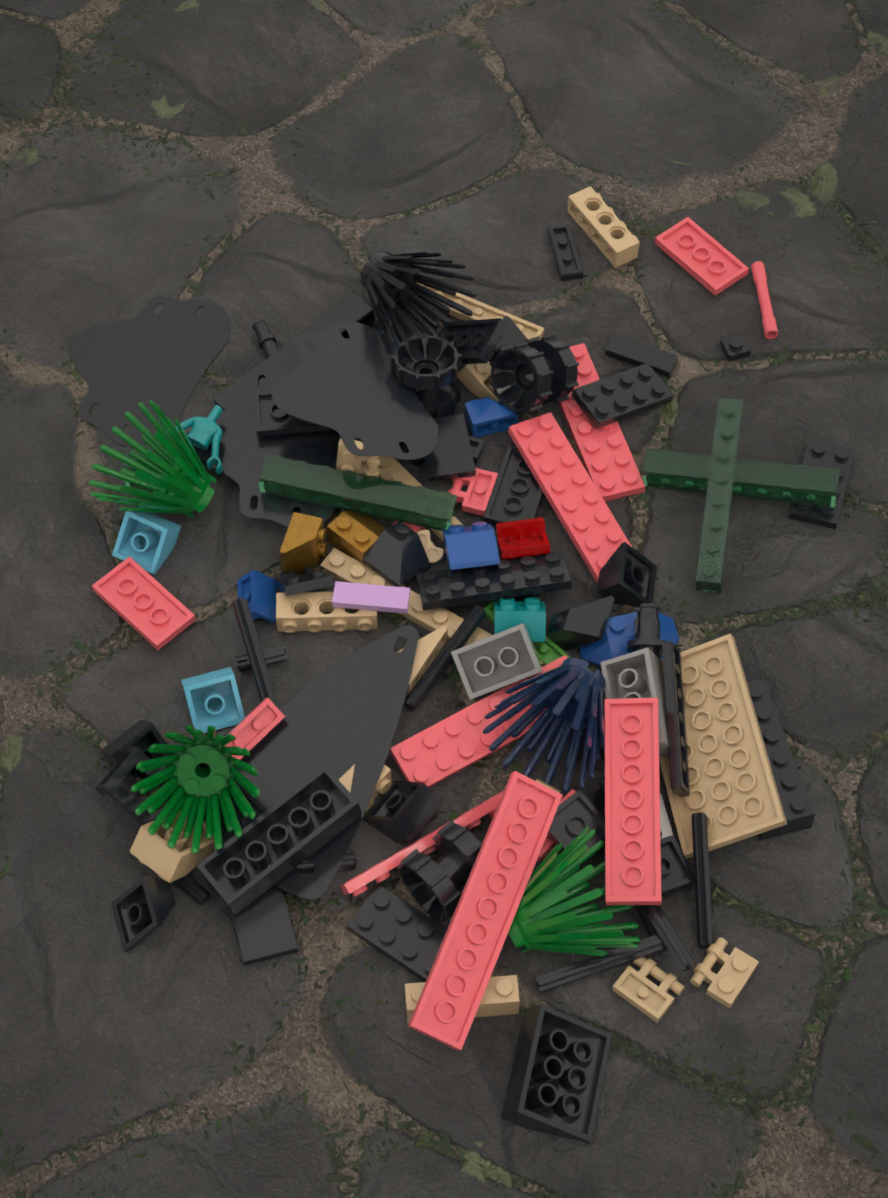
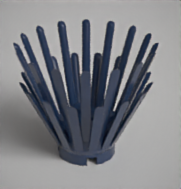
M567 658L559 667L521 682L517 686L505 691V693L509 694L526 687L494 706L496 709L488 713L484 717L485 719H489L521 701L483 730V734L491 732L531 704L532 707L489 746L490 751L496 750L510 736L513 738L517 737L543 710L544 712L502 763L504 768L510 766L525 746L527 752H532L543 737L522 773L529 778L557 731L545 756V762L550 763L543 782L550 785L571 731L574 729L564 763L567 771L562 791L567 793L587 719L579 788L582 790L585 786L590 748L589 776L593 780L596 760H600V735L602 748L605 749L602 693L606 688V682L598 669L593 673L587 669L590 663L586 660Z

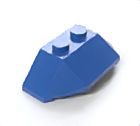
M637 612L608 618L602 640L578 648L582 660L601 667V662L628 654L627 642L634 639ZM658 613L660 640L671 641L674 645H677L680 638L673 618Z

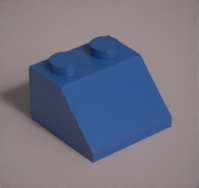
M475 522L471 527L451 525L448 526V529L442 530L445 559L450 570L500 564L495 533L491 524Z

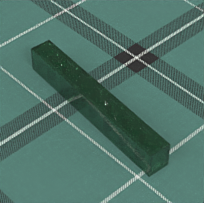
M719 398L696 574V590L721 593L743 418V400Z
M646 448L642 467V480L645 486L835 507L840 469Z
M266 454L259 477L260 492L401 521L440 531L446 530L448 526H451L456 508L457 495L446 491L439 492L423 486L406 485L400 481L383 480L376 476H365L356 474L353 471L332 469L326 465L318 466L303 460L286 459L279 455L272 456Z

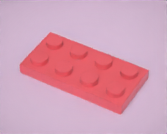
M689 217L655 237V245L715 296L748 275L749 268Z
M130 556L92 585L93 591L157 650H160L196 621L195 615Z

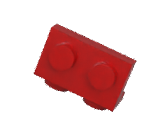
M544 518L496 524L497 546L502 559L511 560L523 556H538L551 553Z

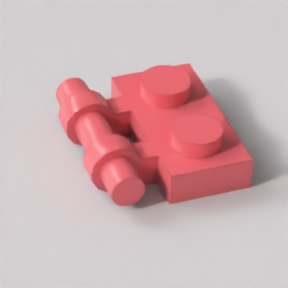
M475 468L476 476L452 479V489L448 490L446 496V508L453 510L455 505L461 502L462 511L484 516L498 473ZM465 485L468 486L467 492L461 491Z

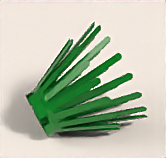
M149 399V404L157 414L159 422L143 403L138 402L139 409L157 430L155 436L130 412H125V417L143 434L142 440L158 455L146 449L121 429L114 426L111 429L112 432L140 452L130 451V456L137 461L106 445H101L100 450L133 467L136 471L122 468L119 472L97 463L92 464V468L153 492L127 485H112L96 480H90L88 483L91 486L149 500L100 492H91L90 495L99 497L96 500L138 506L120 507L118 510L174 513L193 518L195 516L191 514L192 511L195 510L201 513L209 504L215 491L209 487L210 480L216 483V479L206 471L176 418L175 424L180 433L171 419L165 416L158 404L155 405Z
M187 725L185 728L194 740L177 732H167L164 735L166 738L184 745L153 744L148 750L150 753L178 754L142 761L137 764L136 769H140V772L169 767L132 785V793L140 790V794H145L167 781L135 809V813L139 816L148 809V813L152 815L171 796L148 828V833L154 835L162 823L163 828L169 830L181 810L167 845L169 848L175 847L186 821L183 837L186 839L190 838L194 827L191 852L198 853L206 807L205 837L206 839L213 838L214 832L215 849L219 850L223 846L219 803L227 832L234 830L237 838L242 835V829L229 792L245 818L249 815L253 820L255 817V811L234 779L252 797L257 798L260 796V790L236 768L253 776H258V772L254 766L231 756L251 755L247 749H241L238 746H225L236 739L232 734H228L225 737L220 734L215 736L216 728L208 726L207 737H205L201 730H196L193 725ZM206 763L210 766V769H202L199 764Z
M589 826L586 827L558 856L557 854L563 847V842L559 845L557 844L530 876L508 932L516 948L523 946L522 954L530 950L605 957L604 955H608V952L596 949L595 947H639L637 944L631 943L640 942L641 939L639 937H621L624 936L621 930L636 929L639 927L638 923L628 922L612 925L595 923L612 919L614 913L630 910L633 908V905H613L598 909L599 905L597 903H590L571 909L606 894V887L602 886L570 899L590 887V883L587 880L605 870L604 861L595 867L588 865L575 873L579 870L580 864L604 846L603 840L597 842L590 849H588L587 845H584L595 835V829L586 835Z

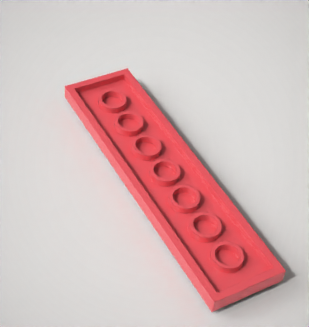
M585 344L570 346L569 348L576 362H579L577 366V382L579 385L575 386L574 389L600 380ZM572 392L568 395V400L559 402L558 404L585 470L604 501L645 492L644 482L618 421L597 429L571 396Z
M551 412L509 426L508 433L596 583H598L600 570L623 542L630 546L631 544Z
M564 655L543 666L542 672L514 682L391 747L389 752L406 781L422 782L430 788L522 738L544 710L517 737L513 738L510 736L494 751H490L489 746L530 709L532 705H528L508 721L503 722L487 734H483V730L521 701L489 719L484 717L495 710L494 706L500 704L502 700L526 687L509 694L505 693V691L517 686L521 682L559 667L568 657Z
M658 698L605 699L606 905H662Z

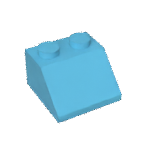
M125 512L112 556L123 561L130 556L145 571L156 574L174 549L181 526L154 513Z
M231 667L181 680L192 724L196 730H201L204 734L207 733L208 726H213L216 728L215 730L237 725L245 718L235 675Z

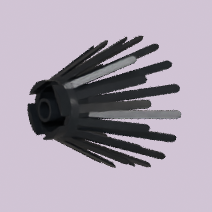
M382 251L373 255L372 257L376 260L371 265L367 262L364 265L361 273V284L367 289L366 291L368 292L376 323H378L381 334L384 335L383 322L389 339L393 344L400 343L392 324L403 342L408 339L393 311L412 336L425 335L407 312L432 336L436 334L437 337L439 333L434 328H438L439 323L423 309L444 324L445 322L453 321L431 305L445 313H449V307L467 316H472V310L424 286L455 296L457 292L474 298L477 296L474 291L419 274L425 273L451 279L457 278L473 281L474 277L471 275L419 266L464 269L466 268L465 265L453 264V260L417 259L439 257L442 255L441 253L416 252L392 254Z

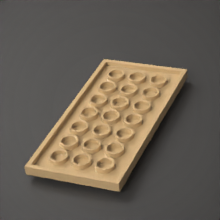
M731 633L681 652L690 784L689 796L680 797L671 789L669 754L659 757L682 852L687 859L693 857L691 818L693 813L702 812L707 816L708 852L787 825L735 639ZM662 659L660 660V664L664 681V666Z

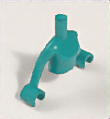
M215 405L208 417L195 416L185 420L180 425L183 430L192 426L187 437L193 445L207 450L212 443V454L207 461V466L210 470L213 465L218 464L215 471L217 474H220L223 471V464L219 458V446L223 431L216 421L223 412V409Z

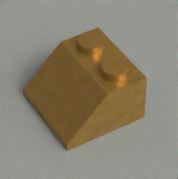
M362 510L343 511L327 525L328 543L337 550L363 563L364 556L386 528Z
M293 513L279 552L282 572L291 570L295 571V573L302 572L307 566L318 565L321 557H325L328 543L325 542L326 529L323 528L322 518Z

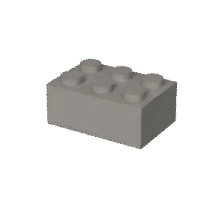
M525 623L451 652L470 700L543 671Z

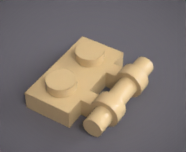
M340 438L336 474L357 479L360 478V474H364L367 482L374 484L379 477L380 469L378 466L381 464V456H356L347 450ZM354 440L358 449H364L362 442Z
M719 937L706 950L707 955L703 962L698 963L694 968L693 972L695 974L690 982L696 987H699L703 980L709 983L710 986L706 994L730 1009L757 968L759 961L736 947L728 955L723 951L728 942L724 938ZM716 961L723 965L718 974L711 971Z
M642 957L633 962L641 969L637 972L631 966H628L613 985L612 991L658 1023L674 1002V997L667 992L671 990L679 996L685 986L677 981L675 975L672 973L667 974L657 967V963L651 958L647 960L645 957ZM651 975L661 984L658 987L656 984L647 979V977Z

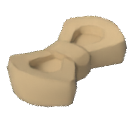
M429 530L417 531L416 533L420 537L429 562H440L445 550L434 546Z

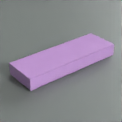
M335 581L332 607L407 614L410 588Z

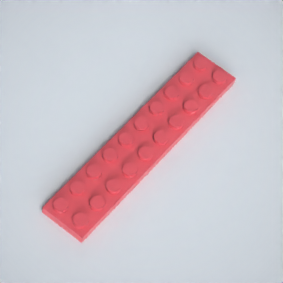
M517 771L511 773L408 1024L409 1028L457 1051L462 1050L563 796L562 794Z

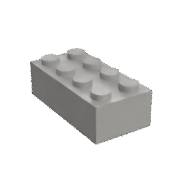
M644 648L601 662L602 675L606 682V699L658 698L659 757L668 755L666 697L660 658L649 648Z

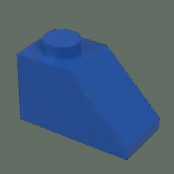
M490 398L474 399L465 403L464 417L472 437L478 438L507 431L509 426L518 424V414H514L513 410Z

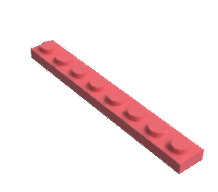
M504 790L453 819V821L462 827L466 826L470 830L482 823L479 819L486 814L489 817L494 816ZM445 825L341 884L339 887L343 894L348 895L352 893L355 897L368 889L366 884L374 879L379 883L390 877L389 871L400 865L401 861L416 849L425 855L436 850L437 848L434 845L436 843L432 838Z

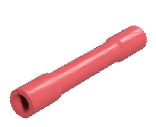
M757 261L751 265L754 283L756 284L764 334L767 339H774L779 333L769 296L765 266L763 262Z

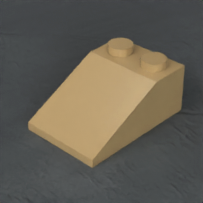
M181 810L169 830H165L162 823L155 834L150 835L148 828L153 821L142 825L130 849V853L137 857L142 864L147 865L160 878L169 883L186 876L198 863L216 850L214 835L211 839H206L204 822L198 853L191 852L194 827L190 838L186 839L183 837L186 821L175 847H168L167 843Z

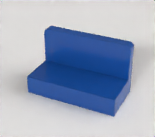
M252 570L237 580L238 598L247 600L253 620L260 617L274 623L276 621V587L274 579L256 570Z

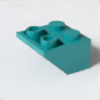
M512 597L494 601V634L525 623L532 642H545L546 609L544 601L534 597L525 598V601H515V598Z

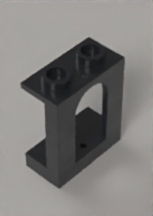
M138 747L126 750L95 790L102 796H111L141 824L138 828L140 829L142 825L156 819L171 796L152 815L148 813V809L141 815H136L135 809L141 802L120 783L135 765L151 759ZM158 768L144 773L147 776H151L162 769ZM167 781L163 782L162 784H160V785H158V786H159V787L163 786Z

